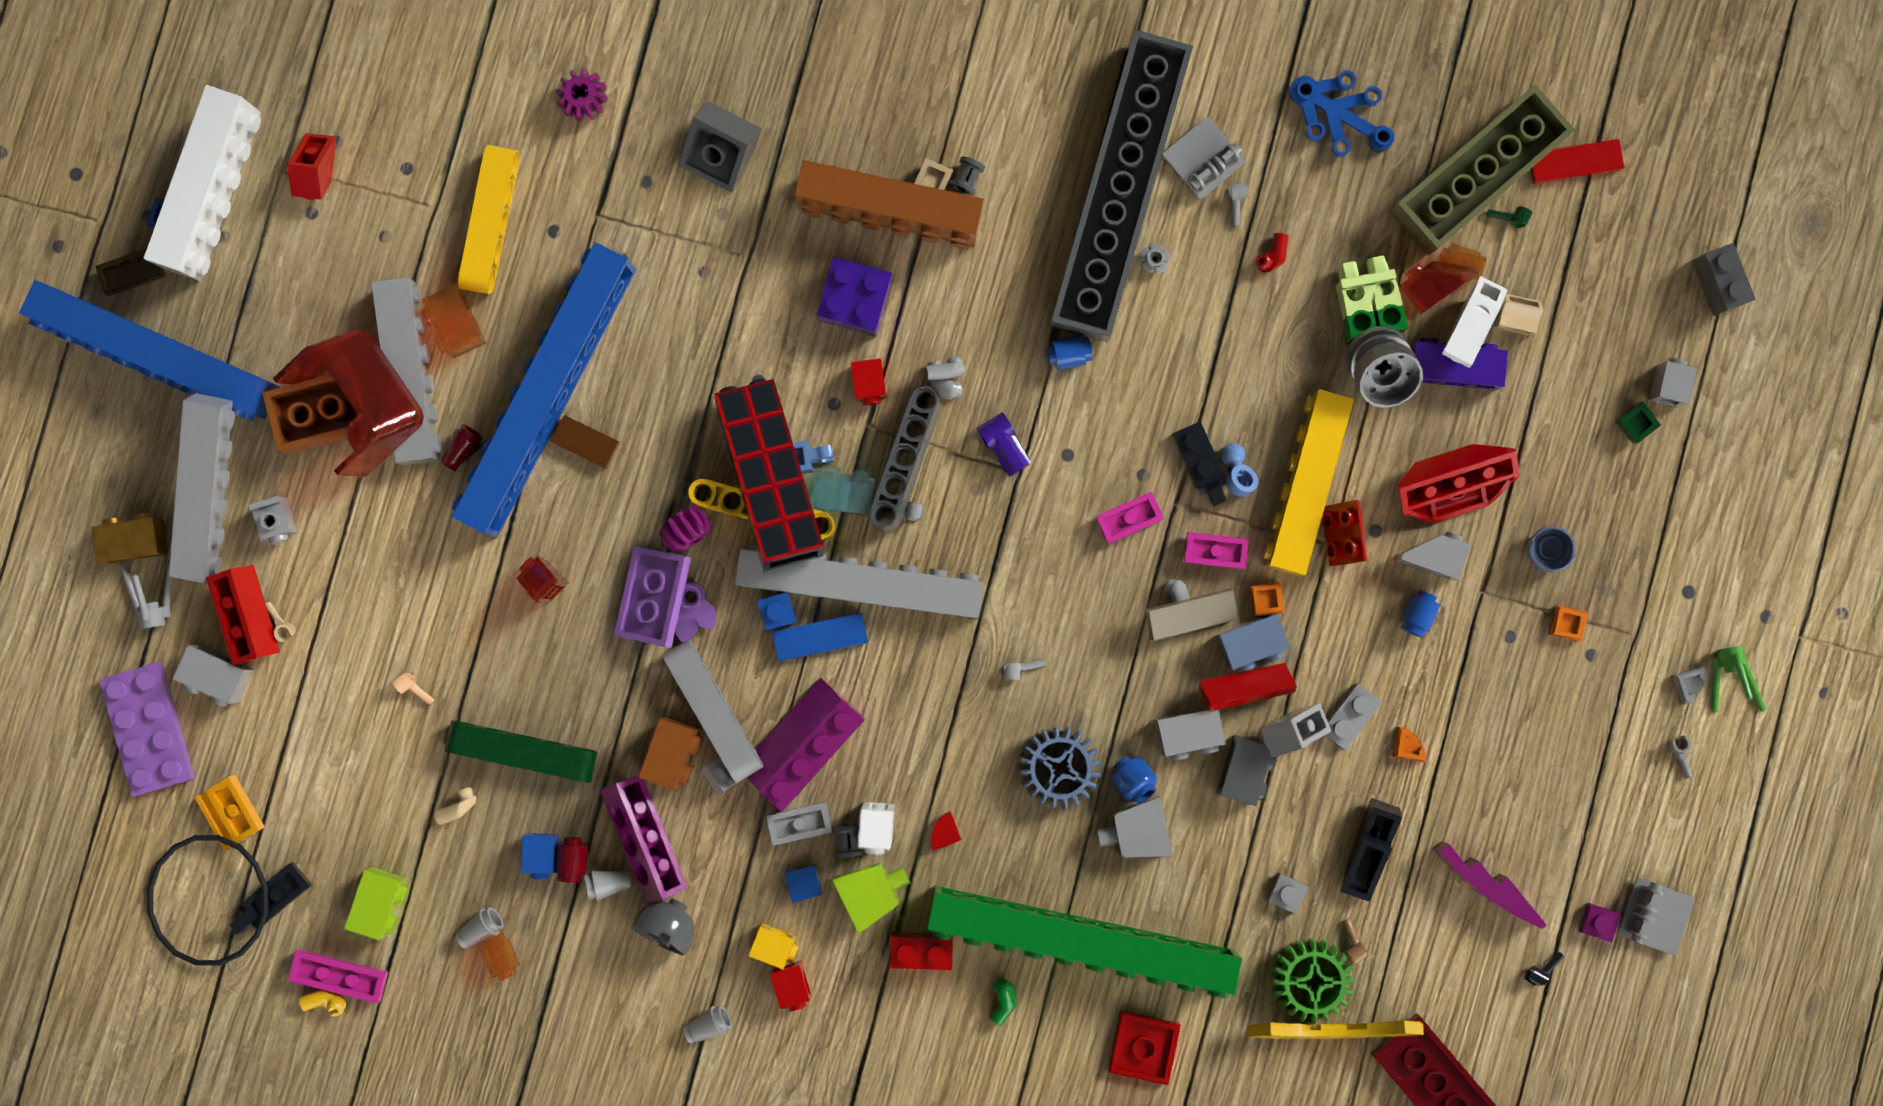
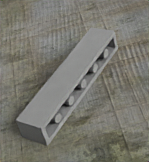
M409 277L371 282L395 462L404 466L439 461V452H442V441L440 435L436 434L435 422H438V411L436 405L432 404L430 393L434 392V382L431 374L427 372L426 363L430 362V352L427 344L424 345L422 333L426 332V322L424 316L420 315L418 303H422L420 286L416 285Z
M198 393L183 400L169 577L205 584L207 583L206 577L219 573L221 570L222 558L219 557V549L225 535V531L221 527L222 517H224L227 510V501L224 499V493L230 479V473L227 470V459L232 452V442L229 441L230 429L235 421V413L232 411V400Z

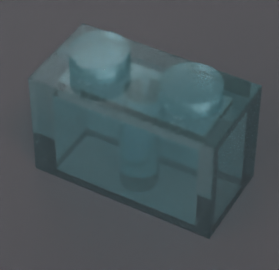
M823 466L822 471L815 470L811 494L813 509L870 517V509L874 501L876 479L870 478V472L853 470L852 475L840 474V468Z

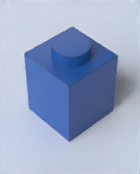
M786 592L757 601L766 631L798 622L790 593Z
M527 833L522 836L521 873H530L531 879H548L549 874L555 872L559 834Z

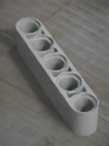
M688 639L663 654L666 665L734 781L738 783L763 768L760 757L693 643Z

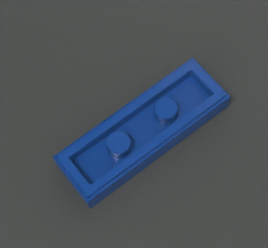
M862 613L772 632L778 662L868 643Z

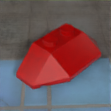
M1470 444L1415 462L1397 485L1401 511L1405 515H1411L1419 520L1434 524L1490 506L1507 489L1511 482H1515L1520 477L1517 451L1515 448Z

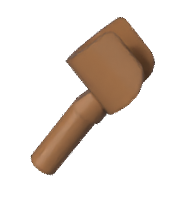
M1348 918L1343 920V923L1353 946L1345 951L1352 962L1357 964L1366 958L1367 950L1356 936L1352 922Z

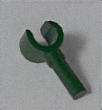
M1518 206L1514 214L1488 209L1486 216L1509 221L1517 228H1523L1527 225L1532 211L1522 206Z

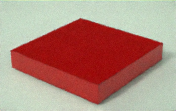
M1120 1010L1108 1073L1169 1086L1181 1024Z

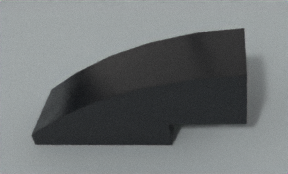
M1373 798L1370 799L1349 856L1340 892L1370 902L1392 851L1391 843L1403 818L1399 807Z

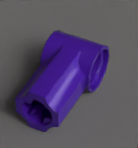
M1003 412L977 427L982 440L990 451L993 450L1009 477L1031 464V461L1015 437L1016 432Z

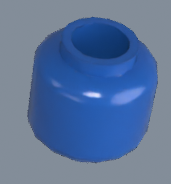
M1125 757L1116 763L1114 767L1116 770L1112 775V783L1126 801L1142 803L1156 792L1157 776L1143 758L1130 759V757Z

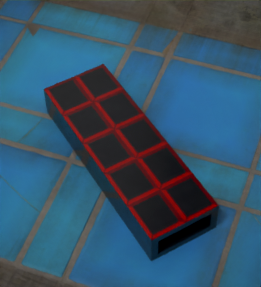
M757 379L750 382L747 386L739 388L729 386L721 389L718 393H714L716 410L763 572L823 557V541L774 379L767 381L765 379Z

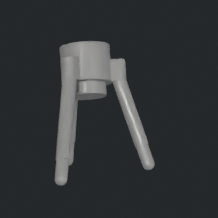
M120 563L119 567L136 612L139 628L144 629L165 625L164 618L171 617L170 597L173 577H169L170 563L167 564L162 607H159L158 602L146 603L138 575H133L131 580L126 564Z

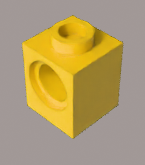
M762 923L749 956L784 969L786 962L793 963L799 946L794 944L796 936Z

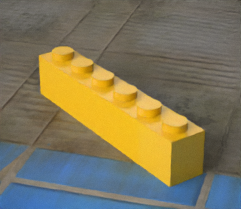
M1321 389L1315 391L1313 396L1308 395L1303 410L1304 413H1307L1305 425L1300 424L1295 439L1296 442H1299L1297 454L1292 453L1288 463L1287 471L1291 472L1289 483L1284 482L1280 492L1279 500L1283 501L1281 512H1276L1272 521L1271 529L1275 530L1273 541L1267 542L1263 558L1267 559L1266 567L1297 576L1306 575L1352 410L1353 398Z

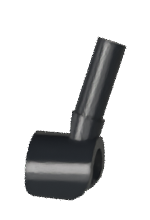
M1558 952L1544 965L1542 970L1535 965L1531 966L1525 974V980L1534 986L1545 985L1549 980L1551 970L1564 958V955Z

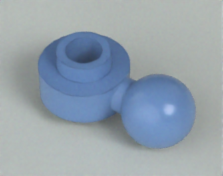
M1230 443L1221 452L1223 463L1232 469L1226 475V485L1234 495L1247 497L1257 488L1258 477L1250 467L1242 464L1245 459L1243 447L1236 443Z

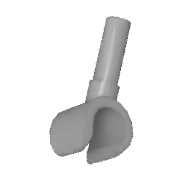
M1245 182L1234 184L1228 190L1233 206L1232 226H1240L1239 200L1248 198V188Z
M908 502L907 511L904 512L903 518L919 521L923 517L925 507L921 504ZM892 511L881 512V518H892Z
M1042 659L1028 663H1007L1003 668V678L1020 680V670L1027 671L1045 667V660Z
M1683 735L1680 737L1683 744L1682 749L1677 748L1674 739L1668 742V749L1673 754H1677L1684 777L1687 779L1693 777L1686 753L1691 747V741L1687 736Z

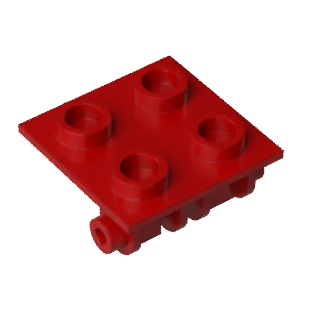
M1353 500L1325 506L1322 524L1325 529L1326 554L1329 560V567L1367 561L1360 501Z

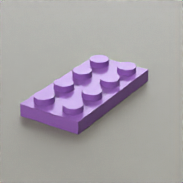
M156 662L99 679L132 797L195 779L163 663Z

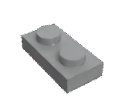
M1356 683L1327 720L1331 732L1325 736L1342 750H1346L1382 704V701Z
M826 801L766 815L773 846L833 832Z

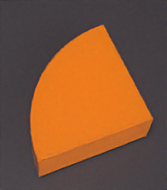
M1397 727L1393 757L1425 762V749L1417 736L1408 729Z

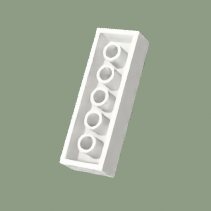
M205 85L143 259L165 270L201 281L202 276L208 272L212 248L220 240L221 232L219 229L222 220L230 212L232 192L240 184L242 164L249 158L251 152L250 142L252 136L259 130L261 124V112L241 96Z

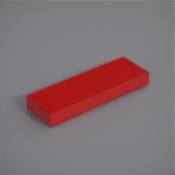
M1620 139L1553 149L1530 169L1533 184L1622 171L1625 167Z
M1286 663L1207 679L1199 683V690L1209 711L1295 693L1297 688Z

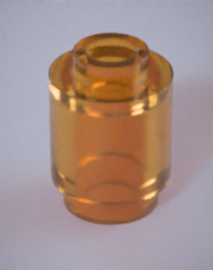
M1452 243L1449 248L1444 247L1441 251L1438 265L1442 266L1441 272L1467 281L1471 279L1478 280L1484 271L1487 258L1481 256V253Z
M504 932L480 942L483 948L480 952L491 978L498 977L499 981H502L517 974L515 968L519 967L520 963L510 939H506Z

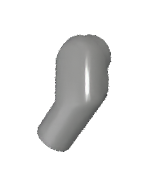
M942 361L929 362L927 366L942 364ZM950 379L930 381L931 388L944 399L953 400L959 398L963 393V387L959 382H953Z
M1170 579L1166 582L1164 591L1171 595L1173 602L1190 598L1186 585L1181 580Z

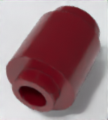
M564 837V842L557 843L555 873L558 874L557 881L566 883L582 882V876L586 874L588 844L582 843L583 838Z

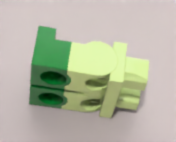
M1384 256L1373 257L1366 261L1368 274L1359 276L1356 261L1342 263L1338 267L1339 282L1335 288L1345 329L1343 333L1345 345L1350 344L1358 334L1369 328L1378 326L1392 327L1402 334L1409 328L1396 281L1395 269L1389 270Z

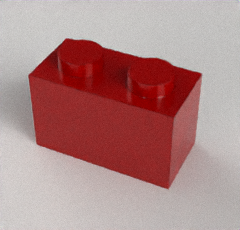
M892 932L890 969L952 970L953 935H951V939H942L933 936V933Z

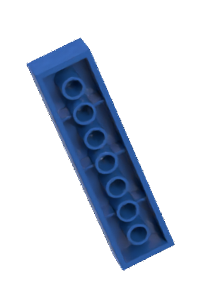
M35 279L19 314L30 318L29 325L53 333L57 337L80 345L93 353L110 358L112 361L137 370L152 379L167 383L177 390L191 395L198 393L232 400V411H234L235 415L253 421L255 416L262 419L267 417L268 413L262 392L280 388V386Z

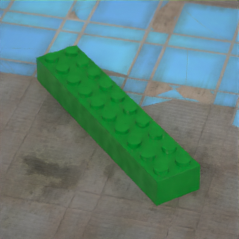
M936 885L928 918L927 930L933 931L932 935L938 938L951 939V935L963 937L964 943L981 946L982 942L994 944V949L1011 953L1012 948L1025 951L1024 955L1027 957L1042 959L1043 955L1052 956L1055 958V962L1073 966L1074 961L1086 964V969L1096 972H1103L1104 968L1113 969L1116 971V975L1129 979H1134L1135 974L1146 977L1147 982L1157 985H1165V981L1177 984V988L1190 992H1195L1196 987L1208 991V995L1218 998H1226V994L1235 996L1243 960L1231 948Z

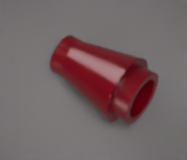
M462 424L459 429H455L446 453L441 460L442 464L453 471H457L459 466L481 447L480 442L483 437L471 427Z

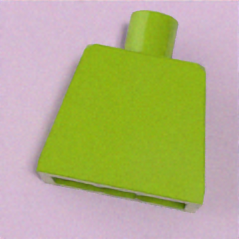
M881 862L838 874L833 878V882L858 933L898 906L900 900L895 891L911 883L904 867L887 874Z

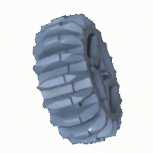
M1053 726V736L1049 737L1047 731L1043 729L1041 730V735L1044 740L1040 742L1035 736H1032L1030 739L1036 745L1035 748L1032 749L1026 745L1023 747V750L1029 753L1030 757L1019 758V762L1028 764V768L1019 769V774H1029L1030 778L1024 780L1022 785L1023 787H1028L1031 784L1034 785L1028 794L1030 797H1034L1040 792L1039 804L1043 805L1048 797L1051 798L1050 808L1055 809L1057 800H1061L1062 808L1067 809V799L1071 798L1073 804L1078 806L1080 804L1076 797L1078 794L1081 793L1085 799L1090 797L1084 790L1086 786L1094 790L1097 788V785L1091 782L1090 779L1091 777L1100 778L1101 773L1092 771V767L1100 766L1102 763L1100 760H1091V757L1096 755L1098 750L1097 748H1092L1087 751L1086 747L1092 742L1090 738H1086L1082 743L1079 742L1082 736L1081 731L1077 730L1072 738L1069 737L1070 727L1066 726L1063 735H1059L1058 727ZM1056 742L1068 743L1058 756L1052 757L1041 752L1050 744ZM1076 747L1084 758V775L1074 770L1071 766V760ZM1062 759H1065L1067 761L1065 766L1074 775L1060 772L1055 776L1053 774L1055 769L1046 760L1060 763ZM1036 760L1045 764L1049 769V776L1044 787L1036 778ZM1068 778L1079 783L1069 791L1052 792L1062 779Z

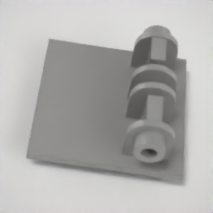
M1209 116L1164 151L1162 155L1199 200L1246 163L1245 159L1240 155L1243 152L1241 147L1237 143L1232 145Z
M1637 877L1617 935L1676 956L1696 898Z

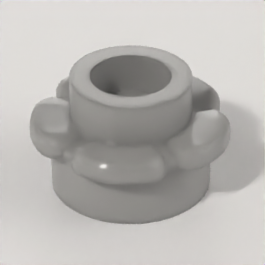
M1151 244L1149 248H1144L1140 254L1142 267L1148 273H1162L1166 270L1167 263L1170 261L1169 252L1164 250L1159 244ZM1153 256L1158 258L1156 262L1152 260Z

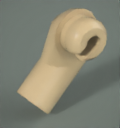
M467 787L457 791L458 803L435 811L434 817L439 825L461 818L475 805L476 796L473 795L472 788Z

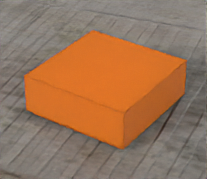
M1281 582L1249 586L1253 616L1285 612Z
M1555 605L1549 635L1582 642L1588 612Z

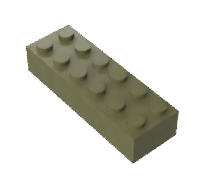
M1533 85L1401 199L1390 212L1430 256L1573 133L1575 129L1536 85Z

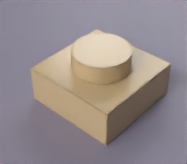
M925 158L914 184L946 190L953 170Z

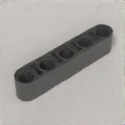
M927 386L918 387L910 397L870 509L872 523L882 532H893L901 524L941 411V401L932 388ZM925 397L933 398V404L929 408H919L921 399ZM913 426H923V432L920 436L915 438L909 436V431ZM910 453L913 455V460L909 465H899V459L903 454ZM902 482L903 488L900 493L896 495L889 494V487L892 483ZM885 510H891L893 513L892 519L885 524L879 523L880 513Z

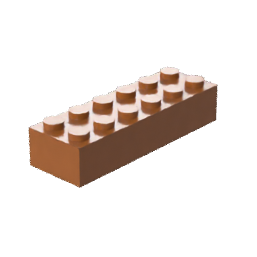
M802 160L795 191L798 208L802 209V213L812 217H820V214L830 215L832 220L849 224L850 220L862 222L861 226L872 230H879L880 226L890 228L893 234L900 236H909V233L921 235L922 240L938 243L939 239L951 241V246L961 249H968V245L975 247L984 201L983 198Z

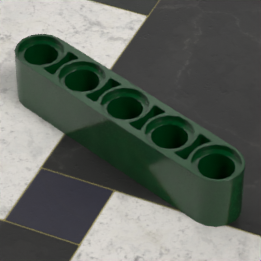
M451 720L444 750L452 754L582 782H591L598 753L586 748Z

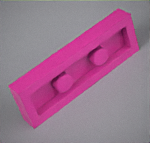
M298 949L295 951L288 981L379 1003L382 998L388 971Z

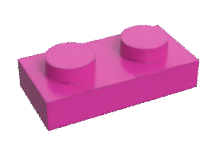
M1152 491L1095 517L1107 544L1164 520Z
M1187 532L1183 563L1245 570L1249 539Z

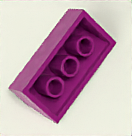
M820 678L755 750L764 767L747 778L762 795L783 812L866 718Z

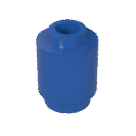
M1081 335L1056 339L1051 341L1052 347H1047L1049 364L1055 365L1057 370L1086 365V362L1093 360L1089 337L1081 338Z
M1421 590L1418 595L1411 594L1401 618L1403 624L1400 629L1417 637L1424 638L1426 632H1430L1441 606L1436 602L1437 597Z

